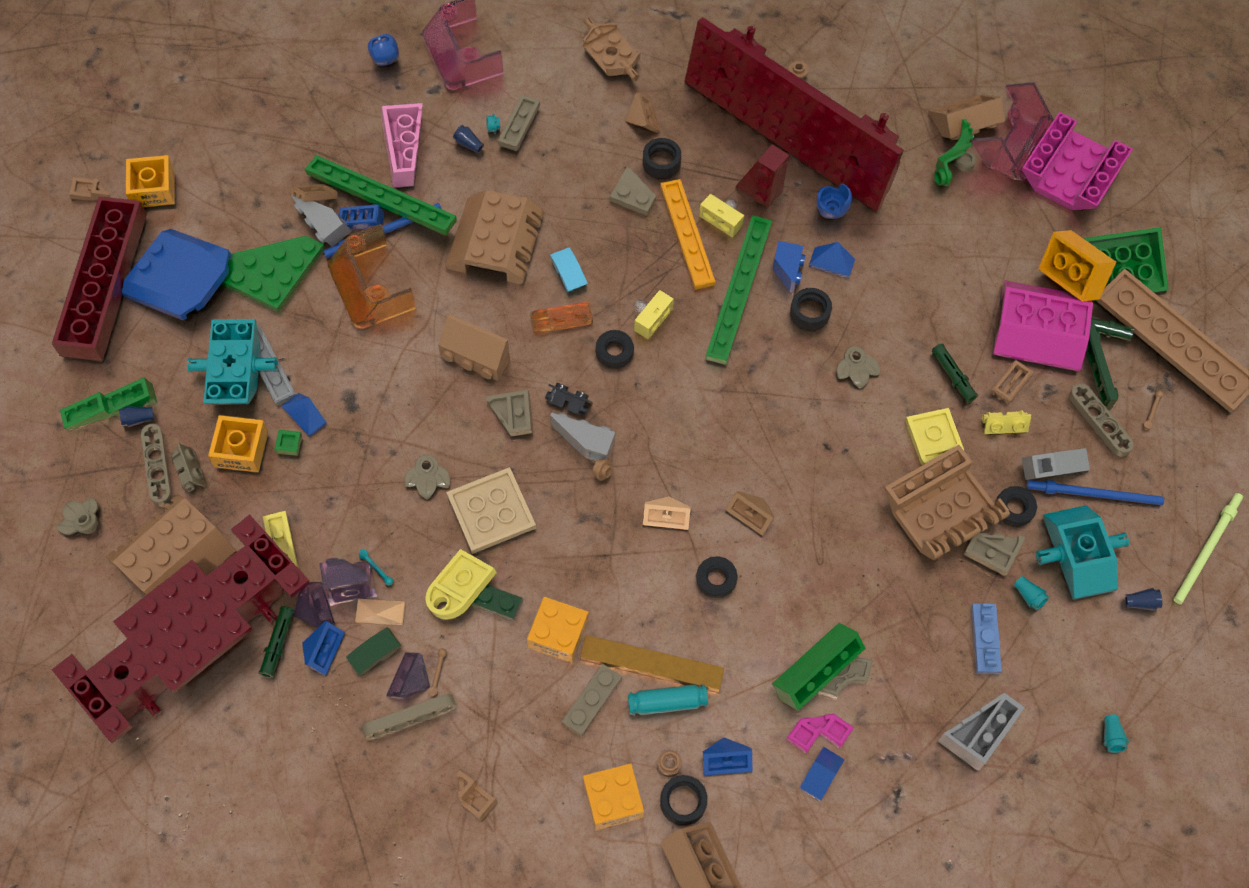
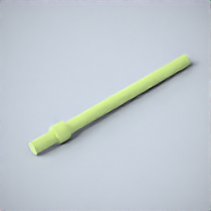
M1235 493L1229 505L1223 508L1219 522L1174 597L1175 603H1183L1230 521L1234 520L1238 513L1237 508L1243 500L1241 494Z

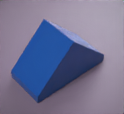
M823 747L799 789L821 802L845 759Z

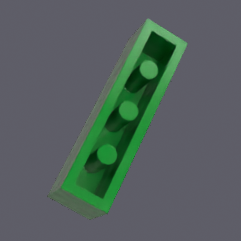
M841 623L833 627L772 683L780 700L799 711L866 649L858 632Z

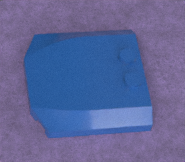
M173 229L161 231L124 279L122 294L127 299L185 320L187 318L186 314L196 309L199 311L224 281L229 273L228 260L232 257V254L228 249Z

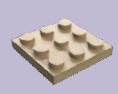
M510 467L446 492L472 554L536 529L534 519Z

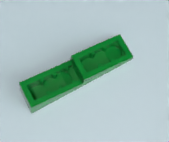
M143 377L106 395L98 392L61 409L60 413L64 429L68 431L119 415V409L125 408V406L144 407L157 403L153 384Z

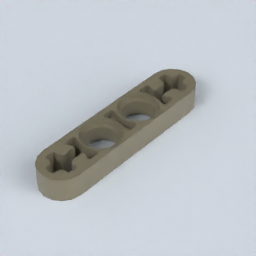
M1076 384L1069 394L1072 404L1112 453L1119 457L1127 456L1134 446L1131 437L1087 385ZM1077 393H1079V394L1083 393V394H1084V397H1083V396H1079V397H1078L1076 394H1077ZM1088 408H1097L1100 415H1091ZM1102 425H1111L1114 432H1105ZM1118 444H1125L1126 447L1120 448Z
M148 424L141 431L148 491L152 502L156 506L163 507L166 503H170L173 497L165 439L158 425ZM151 432L156 433L154 434L155 444H152V441L149 438V436H151ZM155 450L161 451L158 459L152 460L149 458L151 452ZM155 471H164L161 479L155 480L152 478ZM157 486H161V489L164 492L162 496L163 498L161 499L157 497L159 496V489Z
M445 694L375 719L362 726L365 739H376L445 714L455 709L456 703L452 694Z

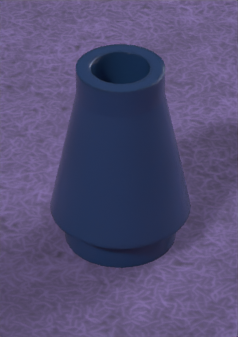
M461 125L453 135L457 144L474 151L476 154L484 147V144L468 126Z
M125 406V408L119 409L121 425L128 426V428L154 420L152 407Z
M1149 588L1132 594H1126V607L1156 611L1157 608H1162L1160 589Z

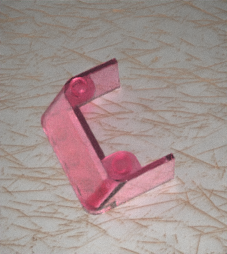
M455 0L443 4L422 32L426 47L445 87L448 89H458L503 74L502 53L500 50L481 56L478 49L474 47L460 49L450 28L477 19L475 0Z
M1035 82L1006 85L1005 89L1013 104L1008 111V119L1012 124V128L1004 140L1002 137L974 138L972 140L985 166L1016 181L1027 180L1022 167L1054 120Z

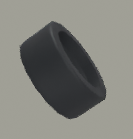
M656 138L646 144L643 149V167L648 174L656 178H668L678 172L681 166V149L676 142L668 138ZM665 151L674 157V161L666 165H659L651 161L650 156L655 152Z
M802 289L793 297L790 316L798 327L805 330H818L823 328L829 321L832 312V301L820 289ZM804 301H814L823 307L824 312L819 317L810 318L804 316L799 311V304Z
M679 775L671 778L665 784L661 792L660 806L663 814L670 822L676 825L687 826L696 823L703 816L707 807L708 795L705 787L698 779L688 775ZM680 786L692 788L698 796L696 810L687 815L676 813L669 803L671 792Z

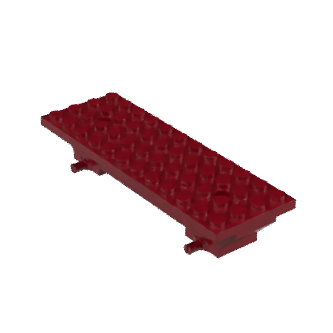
M703 17L699 19L684 82L837 186H840V184L846 185L851 190L852 196L877 212L882 207L886 194L891 188L904 152L902 148L896 145L899 136L886 126L889 115L881 113L879 121L872 119L866 114L860 118L767 57L765 55L767 49L758 44L754 39L756 31L754 26H748L746 34L736 28L730 32H725Z

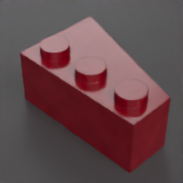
M772 144L735 187L754 198L757 203L769 208L783 192L789 154Z

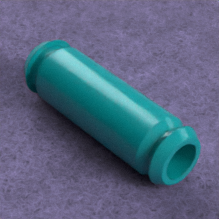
M694 684L641 690L635 694L630 692L628 694L629 712L635 716V713L647 715L698 709L700 706L705 708L708 705L707 688L703 684L701 686Z

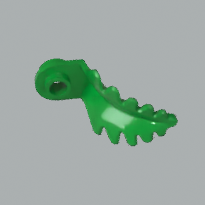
M962 119V133L958 142L937 160L934 178L939 186H948L952 180V173L948 169L947 163L964 155L967 152L966 149L973 144L970 142L974 138V134H972L973 128H970L971 124L968 123L967 119Z

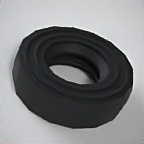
M610 330L599 336L596 342L595 353L603 365L609 368H619L628 364L632 359L634 344L627 333L620 330ZM613 342L622 345L623 351L619 355H611L606 350L607 346Z
M1010 486L1004 489L996 499V502L998 499H1001L1007 508L1009 500L1012 499L1020 500L1024 504L1025 509L1020 514L1009 510L1010 516L1002 520L1007 525L1013 527L1026 525L1036 515V499L1026 488Z
M720 556L709 557L704 560L696 573V582L699 589L705 595L712 598H723L729 595L735 589L738 580L737 570L733 563ZM718 569L724 572L726 576L724 583L721 585L712 584L708 580L710 571Z

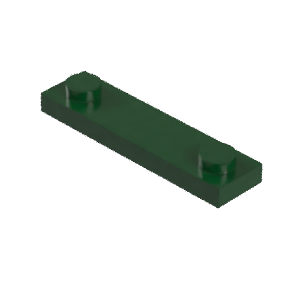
M1091 323L1086 355L1100 401L1109 410L1112 409L1118 400V390L1113 385L1100 343V332L1096 330L1095 324Z

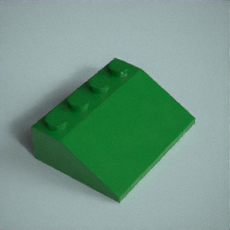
M1161 227L1083 238L1116 261L1105 288L1126 269L1152 292L1169 290Z

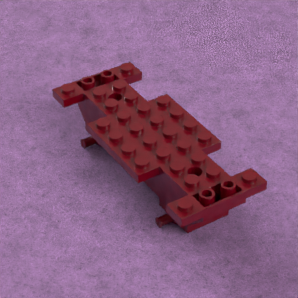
M250 514L231 529L233 534L244 545L243 548L207 576L193 560L189 561L120 615L113 622L127 639L86 671L73 654L69 655L52 669L54 674L112 744L133 728L125 717L130 719L137 712L147 709L153 718L158 717L153 709L161 715L162 710L155 704L158 695L167 688L174 694L250 633L253 629L248 623L252 619L263 614L270 624L274 623L273 619L276 621L278 616L270 608L283 595L282 590L290 598H293L310 584L307 577ZM248 577L245 583L237 584L239 579ZM124 671H129L125 679L119 680L120 675Z

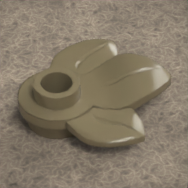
M852 346L846 350L844 359L838 364L837 376L838 379L850 377L851 381L859 389H862L868 382L869 375H880V367L873 357L867 356L862 348ZM852 354H858L859 360H855Z
M422 455L417 459L415 467L407 471L405 486H416L419 494L425 500H428L435 492L437 486L441 488L450 487V477L445 468L438 466V462L433 456ZM424 462H429L431 467L426 470L422 468Z
M91 497L85 500L83 504L77 501L66 503L62 509L65 519L56 526L57 530L65 535H72L76 532L92 533L98 526L97 516L95 515L98 510V503Z

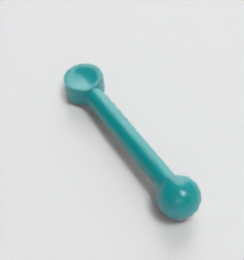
M361 549L358 554L359 557L365 559L379 573L386 585H392L393 578L387 576L368 556L367 550Z

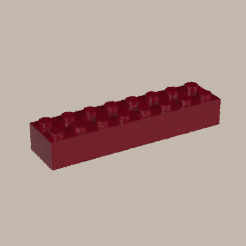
M98 196L52 341V345L59 356L103 361L123 296L124 279L130 272L147 216L140 201Z

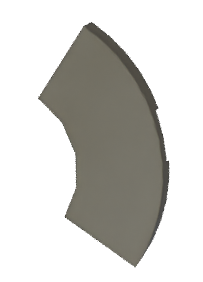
M855 658L818 693L837 699L840 692L847 686L856 683L867 684L873 660Z

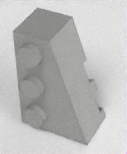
M1003 693L979 711L945 732L938 742L979 771L1025 707L1006 693Z

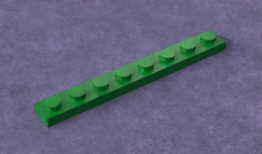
M318 155L305 168L306 174L375 205L379 204L380 207L445 236L457 222L456 215Z
M753 215L751 217L706 353V360L724 365L727 364L772 226V220Z

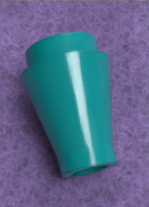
M1024 576L1014 583V587L1019 591L1030 608L1033 607L1035 610H1039L1049 600V596L1046 594L1047 591L1027 580Z
M1116 714L1105 716L1104 746L1111 753L1127 750L1129 740L1121 725L1119 716Z

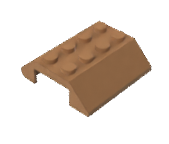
M485 190L468 197L445 266L446 269L466 273L468 266L472 265L506 272L507 282L522 284L528 268L523 262L530 261V255L532 254L538 234L534 228L540 227L544 210L528 198Z
M960 445L955 446L884 488L893 516L920 553L932 560L950 551L948 543L957 547L962 542L964 543L981 531L986 530L987 524L985 521L996 524L999 520L1001 521L1010 516V512L1003 501L998 499L994 504L969 471L972 461Z
M179 494L170 500L171 505L166 503L163 506L166 511L163 515L155 513L152 516L154 520L149 518L135 531L136 536L131 534L128 537L130 544L126 547L120 544L116 547L119 550L118 552L113 550L106 556L145 595L149 594L191 560L207 576L237 552L220 531L189 501Z

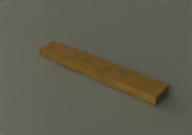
M585 635L580 654L581 660L597 664L603 663L606 666L686 685L695 684L701 686L703 684L707 690L715 692L720 691L725 669L724 667Z

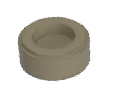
M966 150L967 152L954 160V164L959 170L969 171L974 167L976 156L971 151Z

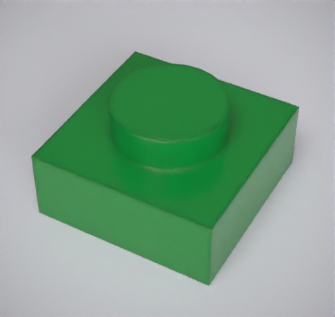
M278 430L274 448L275 453L298 456L302 433L299 431Z

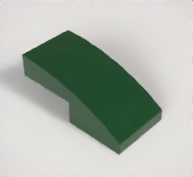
M386 627L354 649L346 658L357 674L363 676L379 661L387 660L402 645L390 628Z

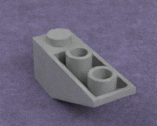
M292 196L296 202L294 204L295 208L301 214L304 213L306 215L304 220L312 229L315 228L317 230L315 235L323 244L327 242L333 247L351 232V229L342 217L332 208L314 201L304 202L296 198V196Z
M551 413V426L585 458L593 461L609 459L615 443L614 431L605 426L591 425L585 420L571 419L562 413Z
M1086 448L1022 458L1025 480L1090 470Z

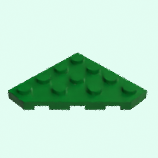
M302 236L232 253V257L228 260L229 273L221 285L279 313L325 249L324 244L308 236Z

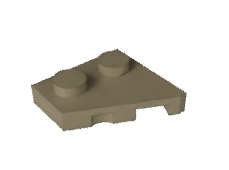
M626 167L610 195V201L648 216L656 201V195L629 167Z
M528 390L486 396L487 402L511 437L533 433L530 393Z
M979 533L972 537L964 555L1006 576L1026 537L1018 536L1014 538L1004 537L1003 534L988 535L986 533Z

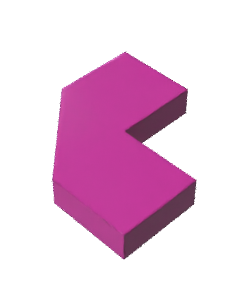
M835 714L800 718L786 740L807 754L818 736L821 735L840 749L854 727Z

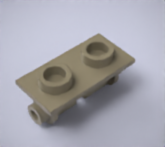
M178 443L179 449L172 452L171 458L176 471L185 470L178 475L182 488L186 489L187 492H191L195 489L196 485L206 487L203 479L204 473L196 460V452L191 447Z

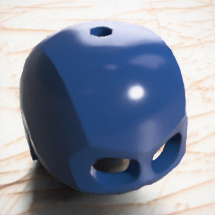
M382 34L368 42V52L375 64L387 66L398 60L399 48L392 35Z
M840 184L838 189L831 186L821 188L816 200L820 214L826 219L843 217L849 211L852 203L851 190L844 184Z

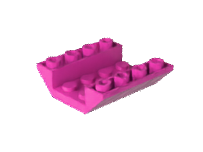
M1059 112L1022 167V171L1035 192L1070 210L1095 209L1133 148L1117 140H1114L1111 146L1107 148L1073 131L1077 120Z
M1004 280L1001 295L1003 305L1000 326L995 336L993 355L1080 372L1089 341L1093 302H1082L1070 292Z

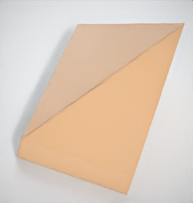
M669 496L645 502L643 525L688 530L691 507Z
M358 599L355 622L403 625L405 602Z

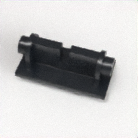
M556 383L555 386L548 385L553 388L552 392L548 391L545 396L548 403L563 408L565 402L568 401L569 404L566 410L579 416L582 414L586 416L589 407H586L587 402L593 404L592 401L588 400L589 395L576 391V394L568 392L569 387L560 383Z

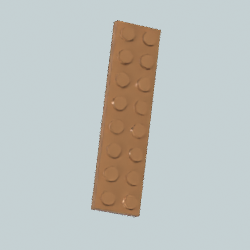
M1126 269L1104 289L1101 298L1096 300L1124 325L1133 328V332L1230 413L1249 395V371Z

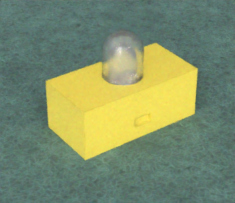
M709 194L700 204L699 216L732 238L743 227L744 215L735 210L738 206L735 199L730 198L724 203L717 197Z
M659 290L649 303L643 300H636L633 307L640 314L635 319L634 331L649 339L673 310L674 299Z

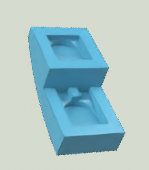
M570 247L550 255L567 293L588 284Z

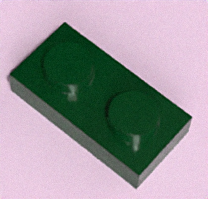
M487 585L471 606L514 622L523 598Z

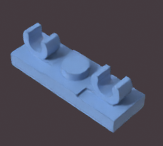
M973 603L971 605L976 674H1000L1002 668L996 604Z

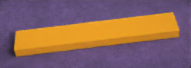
M681 179L661 183L660 188L694 289L715 286V279Z

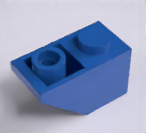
M778 241L772 270L789 292H794L795 284L800 285L802 272H798V269L804 266L806 255L802 254V245Z

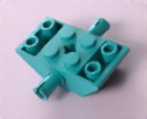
M255 319L212 320L208 357L188 358L187 362L191 363L187 364L188 372H206L203 401L205 405L249 404L257 392L259 371L278 370V367H275L278 366L277 357L260 358L261 348Z
M1087 505L1043 514V519L1054 548L1037 550L1036 559H1041L1037 561L1038 564L1043 565L1055 561L1060 563L1073 600L1117 591V558L1113 549L1128 547L1129 538L1124 539L1128 535L1123 532L1108 536L1102 518Z

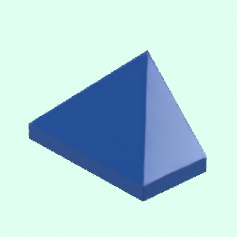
M839 242L815 247L809 267L850 278L855 258Z
M301 393L296 394L282 405L284 411L309 437L327 424L311 399Z
M324 621L302 642L305 665L322 675H326L345 632Z
M723 737L703 751L704 776L753 772L751 747Z

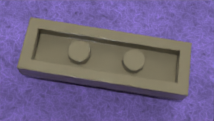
M521 94L498 139L499 146L518 151L540 107V100Z
M602 663L562 720V725L582 737L622 680V676Z

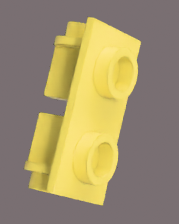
M1023 410L1006 412V415H1003L1002 412H987L982 415V422L986 423L984 434L1028 432L1032 415L1023 412Z

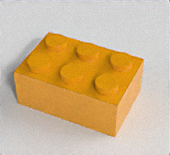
M1072 230L1056 231L1052 234L1038 269L1080 301L1084 302L1101 298L1116 261Z

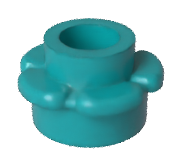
M494 113L492 116H486L487 131L496 134L497 130H500V118L496 117Z

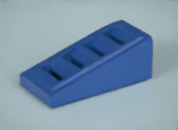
M379 204L342 207L339 210V215L350 229L374 230L383 226L384 211ZM348 214H350V221H347Z

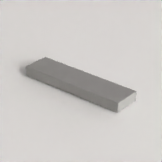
M258 326L261 348L260 358L276 357L261 326ZM279 361L278 366H275L278 367L277 371H259L276 406L287 402L296 395Z

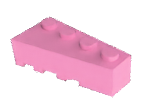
M423 103L382 106V127L393 188L414 186Z

